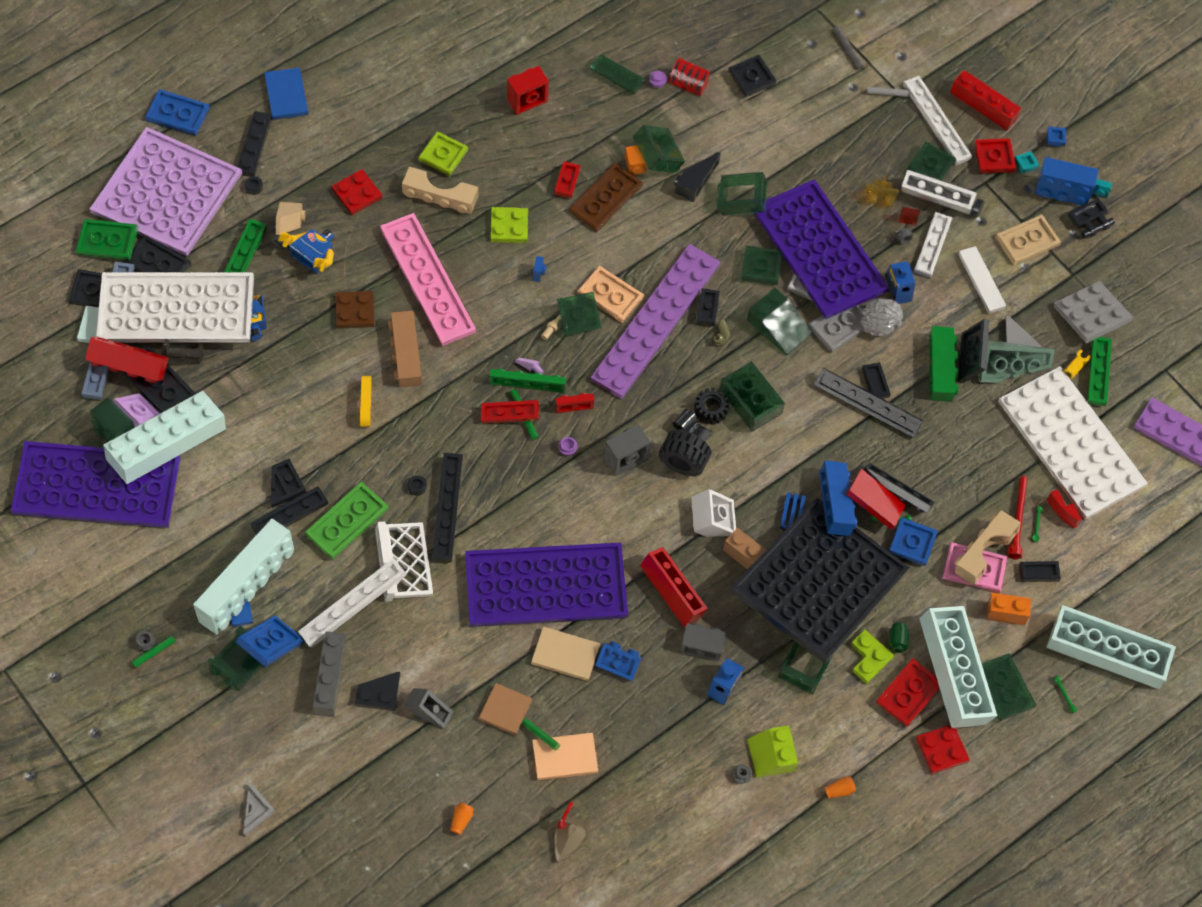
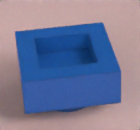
M1048 126L1047 145L1065 147L1066 128Z
M536 256L533 281L540 282L541 275L545 276L547 265L543 264L544 257Z

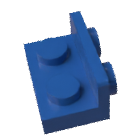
M610 641V643H604L595 666L633 681L643 657L639 656L640 652L629 648L626 651L621 649V644Z

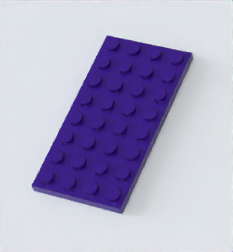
M815 179L752 206L753 213L825 320L889 292L890 287Z
M25 441L11 513L14 515L169 528L181 457L179 455L126 484L106 460L104 448Z
M621 542L465 551L470 627L628 618Z

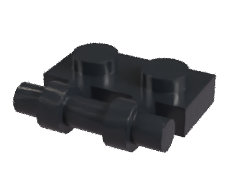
M1099 198L1070 211L1068 217L1077 229L1082 227L1086 229L1081 232L1084 239L1097 235V232L1101 230H1108L1110 226L1115 224L1113 218L1106 219L1105 216L1109 211ZM1097 220L1099 224L1093 226L1092 222Z

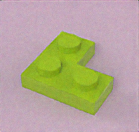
M866 630L851 644L852 647L865 657L854 667L853 672L866 684L894 658V655Z

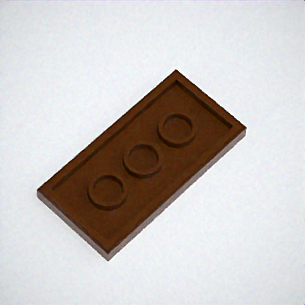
M614 163L569 208V212L595 232H598L643 186V182Z

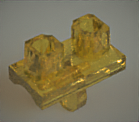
M883 175L882 180H874V185L867 184L864 193H866V202L876 203L877 195L884 196L883 205L892 207L899 190L891 188L892 182H887L886 176Z

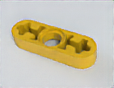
M362 376L360 427H370L372 376Z

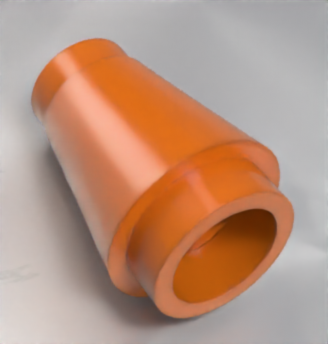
M844 776L824 787L828 799L850 796L853 792H856L851 776Z
M459 802L458 806H455L450 831L461 835L474 815V808Z

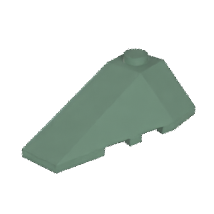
M988 340L986 370L978 374L979 381L999 383L1007 378L1020 377L1019 375L1034 373L1051 368L1055 349Z

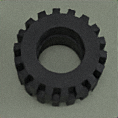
M674 429L668 433L658 453L662 462L675 472L696 477L702 474L712 451L708 444L699 436L685 430Z

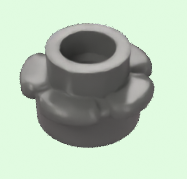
M906 228L900 229L896 236L897 242H900L902 245L909 243L913 238L912 230Z
M146 631L140 632L135 638V645L140 650H150L152 645L155 644V638Z
M744 764L737 765L732 771L734 780L739 784L748 783L752 778L751 768L746 767Z

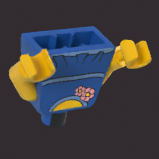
M326 229L321 235L315 230L297 235H289L285 232L280 234L278 241H283L282 245L284 247L289 245L290 255L314 273L323 272L325 268L332 265L334 252L330 241L334 238V235L330 230Z

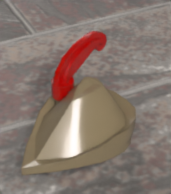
M572 801L568 804L561 820L558 821L555 832L557 863L579 851L586 844L589 836L588 827L583 822L567 817L573 806Z

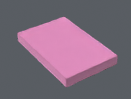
M951 542L942 579L1000 593L1007 556L983 551V557L987 562L986 572L973 586L955 574V562L960 555H965L968 546Z

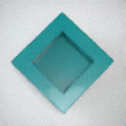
M1032 151L1017 155L1014 159L1022 174L1036 170L1039 167V163Z
M1097 179L1092 194L1097 197L1107 198L1112 183Z

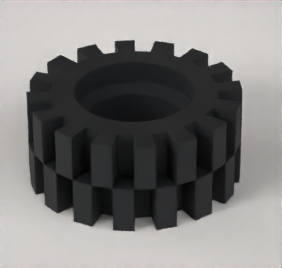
M706 388L705 392L703 390L700 391L694 406L696 417H700L701 422L705 419V424H709V421H712V425L716 421L720 423L728 414L729 398L726 397L724 392L721 394L720 389L717 392L715 388H712L711 391H709V388ZM708 401L716 402L719 408L716 411L707 410L705 403Z

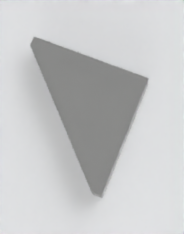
M1005 317V342L1041 347L1011 317Z
M252 783L248 784L243 830L245 837L275 813V809Z

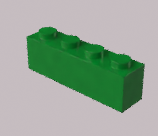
M932 326L929 333L931 401L952 402L954 396L958 394V384H955V379L958 377V367H955V362H957L958 352L955 351L957 335H954V327Z

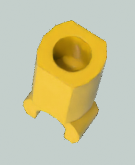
M1082 350L1077 352L1075 358L1063 370L1070 380L1090 360V355L1087 358L1080 356Z

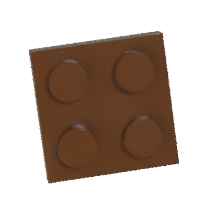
M373 291L336 292L337 329L375 327Z

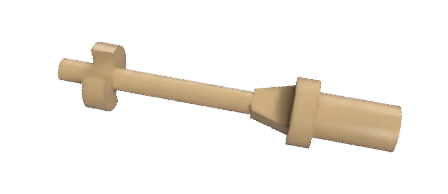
M574 296L571 299H565L564 303L566 306L556 319L548 322L547 328L541 335L542 339L547 340L553 332H556L558 321L569 306L573 308L576 305Z

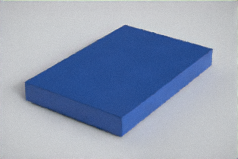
M300 68L264 72L273 120L308 115Z
M159 89L145 116V120L196 136L210 106L209 104Z
M274 615L239 636L236 643L266 667L302 645L304 639Z

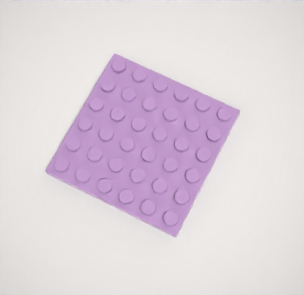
M146 127L91 206L90 212L111 222L137 224L138 235L147 236L171 250L188 256L242 175V169Z

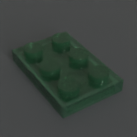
M1009 653L982 664L999 721L1036 707V703Z

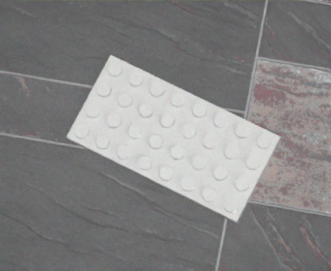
M102 273L96 336L115 342H250L254 274Z
M1060 366L999 398V404L1084 520L1147 486V481Z

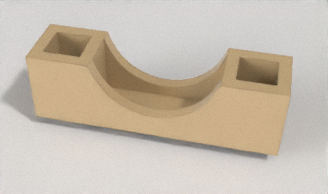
M409 167L402 183V194L410 198L421 199L427 203H435L444 208L455 209L460 213L472 214L478 199V187L460 182L454 188L439 189L429 182L426 171Z
M1002 510L997 516L993 515L988 523L989 526L986 529H981L977 536L978 539L975 542L972 541L968 545L965 555H960L955 562V574L973 586L986 572L987 562L982 554L984 549L993 544L1008 545L1019 532L1021 523Z

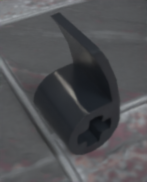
M684 409L672 423L676 430L680 429L691 432L704 441L712 434L711 430L697 423L696 415L688 409Z

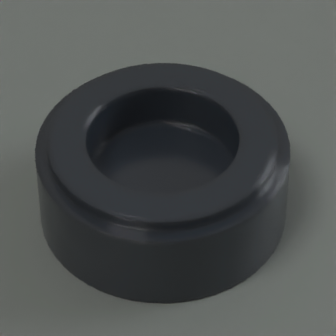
M257 176L248 177L244 182L245 191L248 194L257 195L263 190L262 180Z
M976 199L971 215L975 217L980 215L985 203L984 200Z
M421 476L411 477L407 483L409 493L414 496L424 494L427 489L426 480Z

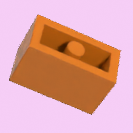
M992 593L987 603L986 620L1026 625L1030 617L1031 598Z

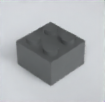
M640 425L628 427L623 433L612 435L607 439L604 459L614 475L617 476L647 461L651 442Z

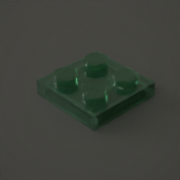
M925 141L909 163L907 170L942 181L955 163L956 158Z
M746 246L741 280L778 286L781 250Z
M594 292L557 299L565 336L602 328Z

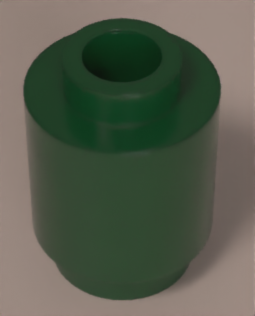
M896 622L889 629L888 648L894 653H903L908 649L909 629L907 624Z

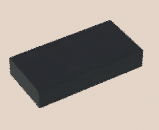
M881 363L862 365L861 369L869 392L883 399L889 398L891 393Z
M1059 561L1019 563L1021 582H1059L1061 580Z

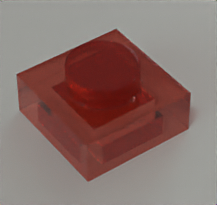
M902 207L898 222L916 225L920 210L912 207Z

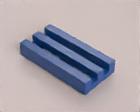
M787 492L780 529L786 530L793 523L797 501L800 502L798 517L803 513L806 496L802 495L800 497L798 494L791 495L790 492ZM789 500H793L789 524L787 526L785 525V520Z

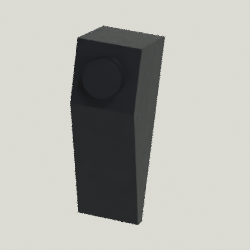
M717 152L684 170L681 176L678 175L674 182V185H676L675 193L694 202L719 165L721 153Z

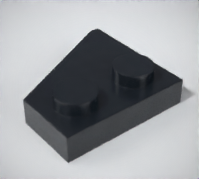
M290 459L272 466L270 500L272 508L306 493V489Z
M395 672L359 684L355 707L395 711L401 673Z

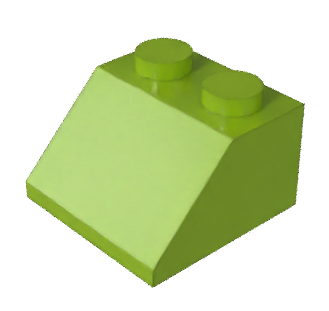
M789 725L770 728L747 739L756 778L796 771L798 760Z

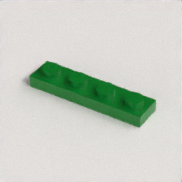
M249 219L224 273L247 272L267 230V224Z
M1098 337L1092 340L1087 395L1088 404L1104 407L1107 404L1112 339Z
M504 369L490 370L489 385L565 393L566 378L559 375L547 376L540 373L529 374L522 371H505Z

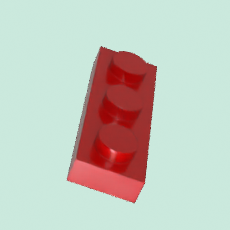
M539 401L481 403V421L483 424L539 421Z

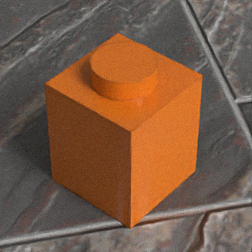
M644 146L625 147L624 158L628 172L635 175L646 173L647 159Z

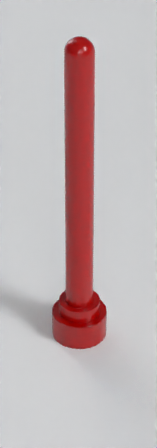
M1024 475L1019 480L1015 519L1021 524L1019 532L1012 539L1010 546L1007 547L1006 554L1008 558L1014 560L1021 559L1023 553L1020 545V536L1027 487V477Z

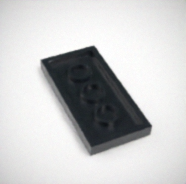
M149 344L142 349L158 354ZM168 364L163 380L156 381V383L145 381V377L138 376V378L128 376L127 372L121 371L160 413L196 395Z

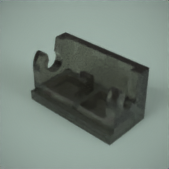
M164 339V342H161L162 356L169 357L167 363L200 364L204 357L203 343L198 342L195 345L169 343L168 339Z

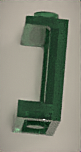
M242 626L235 630L236 636L214 659L209 658L207 660L209 671L216 677L218 675L224 679L223 682L229 688H235L238 691L263 667L259 661L236 643L239 636L248 632Z

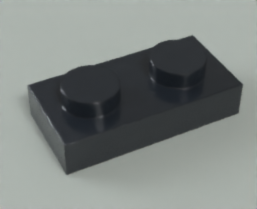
M701 289L696 324L715 326L720 291Z

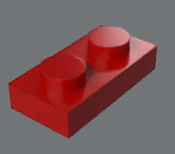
M563 161L554 195L572 199L581 165Z
M581 393L576 396L564 395L556 398V414L594 409L593 393Z

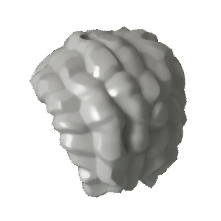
M873 299L866 304V308L862 311L864 315L861 317L863 330L873 336L883 337L894 332L895 328H899L902 325L903 311L900 304L894 300Z

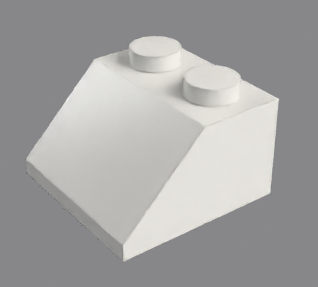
M710 489L691 496L694 532L705 537L730 536L735 531L736 521L733 499Z

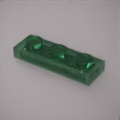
M601 53L591 64L592 71L634 95L645 82L643 77Z

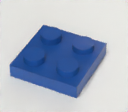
M901 517L889 552L892 555L926 566L938 530Z

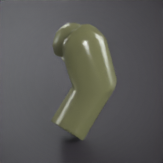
M725 320L717 323L720 332L717 336H714L713 340L718 346L724 345L730 338V332Z

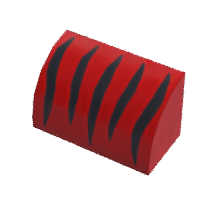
M678 58L672 69L669 83L701 97L708 85L710 71Z

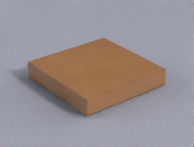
M496 683L479 720L516 736L533 699Z

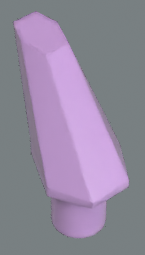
M518 358L514 361L530 372L534 371L540 374L544 372L539 367L540 363L538 361Z

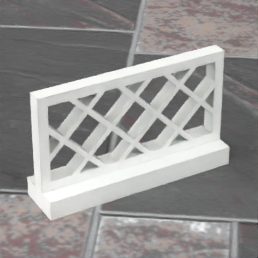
M377 522L375 535L380 568L394 558L397 563L407 569L405 571L406 574L410 572L418 578L411 584L403 577L384 592V601H393V598L432 596L433 588L423 522L402 524ZM410 529H419V536L416 539L407 533ZM389 530H397L401 533V536L395 540L390 536ZM404 536L413 542L408 548L399 543ZM414 545L422 549L419 557L410 551ZM395 546L404 551L399 558L392 553V549ZM406 554L415 560L411 566L402 561ZM417 562L425 569L421 575L413 569ZM421 580L427 585V590L420 591L415 585ZM400 582L409 587L406 592H398L397 585Z

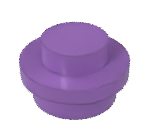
M654 71L650 74L649 81L653 87L661 88L666 84L667 76L662 71Z
M571 437L561 439L558 445L559 451L567 456L573 455L578 447L577 442Z

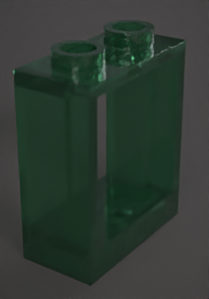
M643 125L633 135L650 171L675 173L685 163L669 128ZM656 144L660 146L664 156H661Z
M764 172L721 175V182L718 183L719 198L716 199V205L722 215L765 212L768 181ZM755 185L754 199L727 201L728 187Z
M795 641L779 671L778 677L814 695L833 656L822 665L816 679L789 666L800 646Z

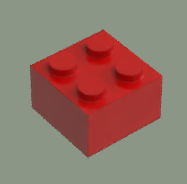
M540 66L529 68L507 79V101L516 115L548 102L549 80Z

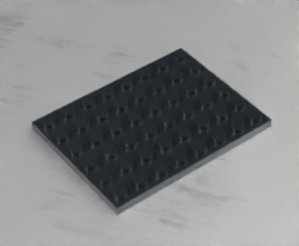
M816 498L732 585L730 591L825 664L906 574L910 567L857 527L853 529L850 536L828 534L824 505L821 500Z

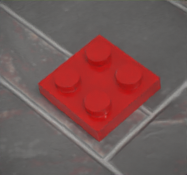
M1010 138L975 140L974 146L979 173L1015 172L1016 165Z
M363 169L332 185V191L351 215L382 199V193Z
M951 725L916 737L932 775L970 761L957 729L951 728Z

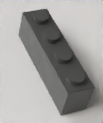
M325 631L313 704L314 715L335 717L346 648L345 633Z

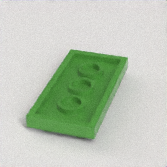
M360 482L305 532V535L334 560L389 510V506L363 482Z

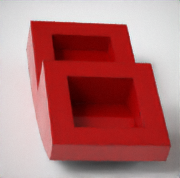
M1058 489L1050 492L1047 501L1053 511L1066 524L1074 529L1077 528L1082 519L1074 504L1066 505Z

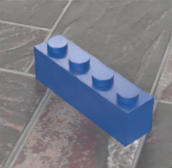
M825 460L819 471L827 533L850 536L853 529L857 526V517L854 514L855 503L846 495L850 487V471H848L847 463Z

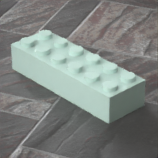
M201 391L104 444L105 458L124 482L128 484L226 429L224 414L205 392Z
M273 519L264 526L193 604L199 623L216 635L221 630L223 631L227 628L232 617L237 616L241 612L245 602L251 601L255 596V592L260 587L265 586L268 578L280 569L282 562L292 556L294 546L290 530Z
M1062 605L1057 613L1046 648L1160 690L1166 681L1176 646Z
M964 606L929 608L919 619L951 728L987 725L997 716L965 608Z

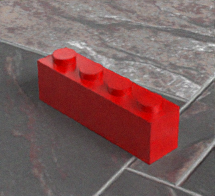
M963 70L953 82L951 94L1006 131L1018 120L1021 107L967 71Z
M95 336L90 338L85 360L91 361V365L102 367V365H105L111 371H125L128 376L135 378L141 376L145 377L147 382L156 383V381L163 380L169 357Z
M664 547L648 553L640 567L683 627H686L687 623L692 624L699 621L708 608Z

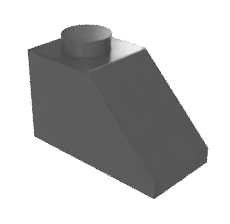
M413 688L404 703V706L417 717L445 729L454 712L428 689Z

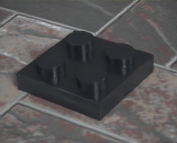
M760 55L730 66L728 72L745 97L774 86L777 82Z

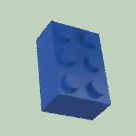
M1045 157L1037 177L1034 194L1075 203L1076 205H1085L1089 202L1095 189L1098 169Z

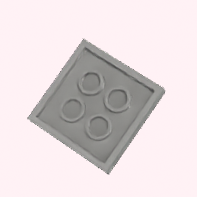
M1100 281L1054 302V308L1085 343L1131 322L1133 318Z

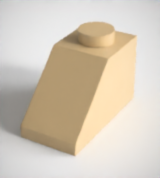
M280 202L276 215V235L301 227V223L305 221L306 211L302 210V203Z

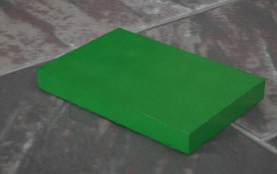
M84 219L76 254L130 260L138 225Z

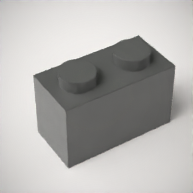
M687 623L680 652L719 661L726 632H722L718 628H705L697 623Z

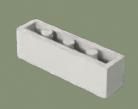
M907 170L901 187V192L970 214L976 198V192Z

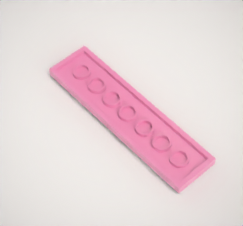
M412 213L381 225L380 230L441 346L476 333L473 322L415 214Z

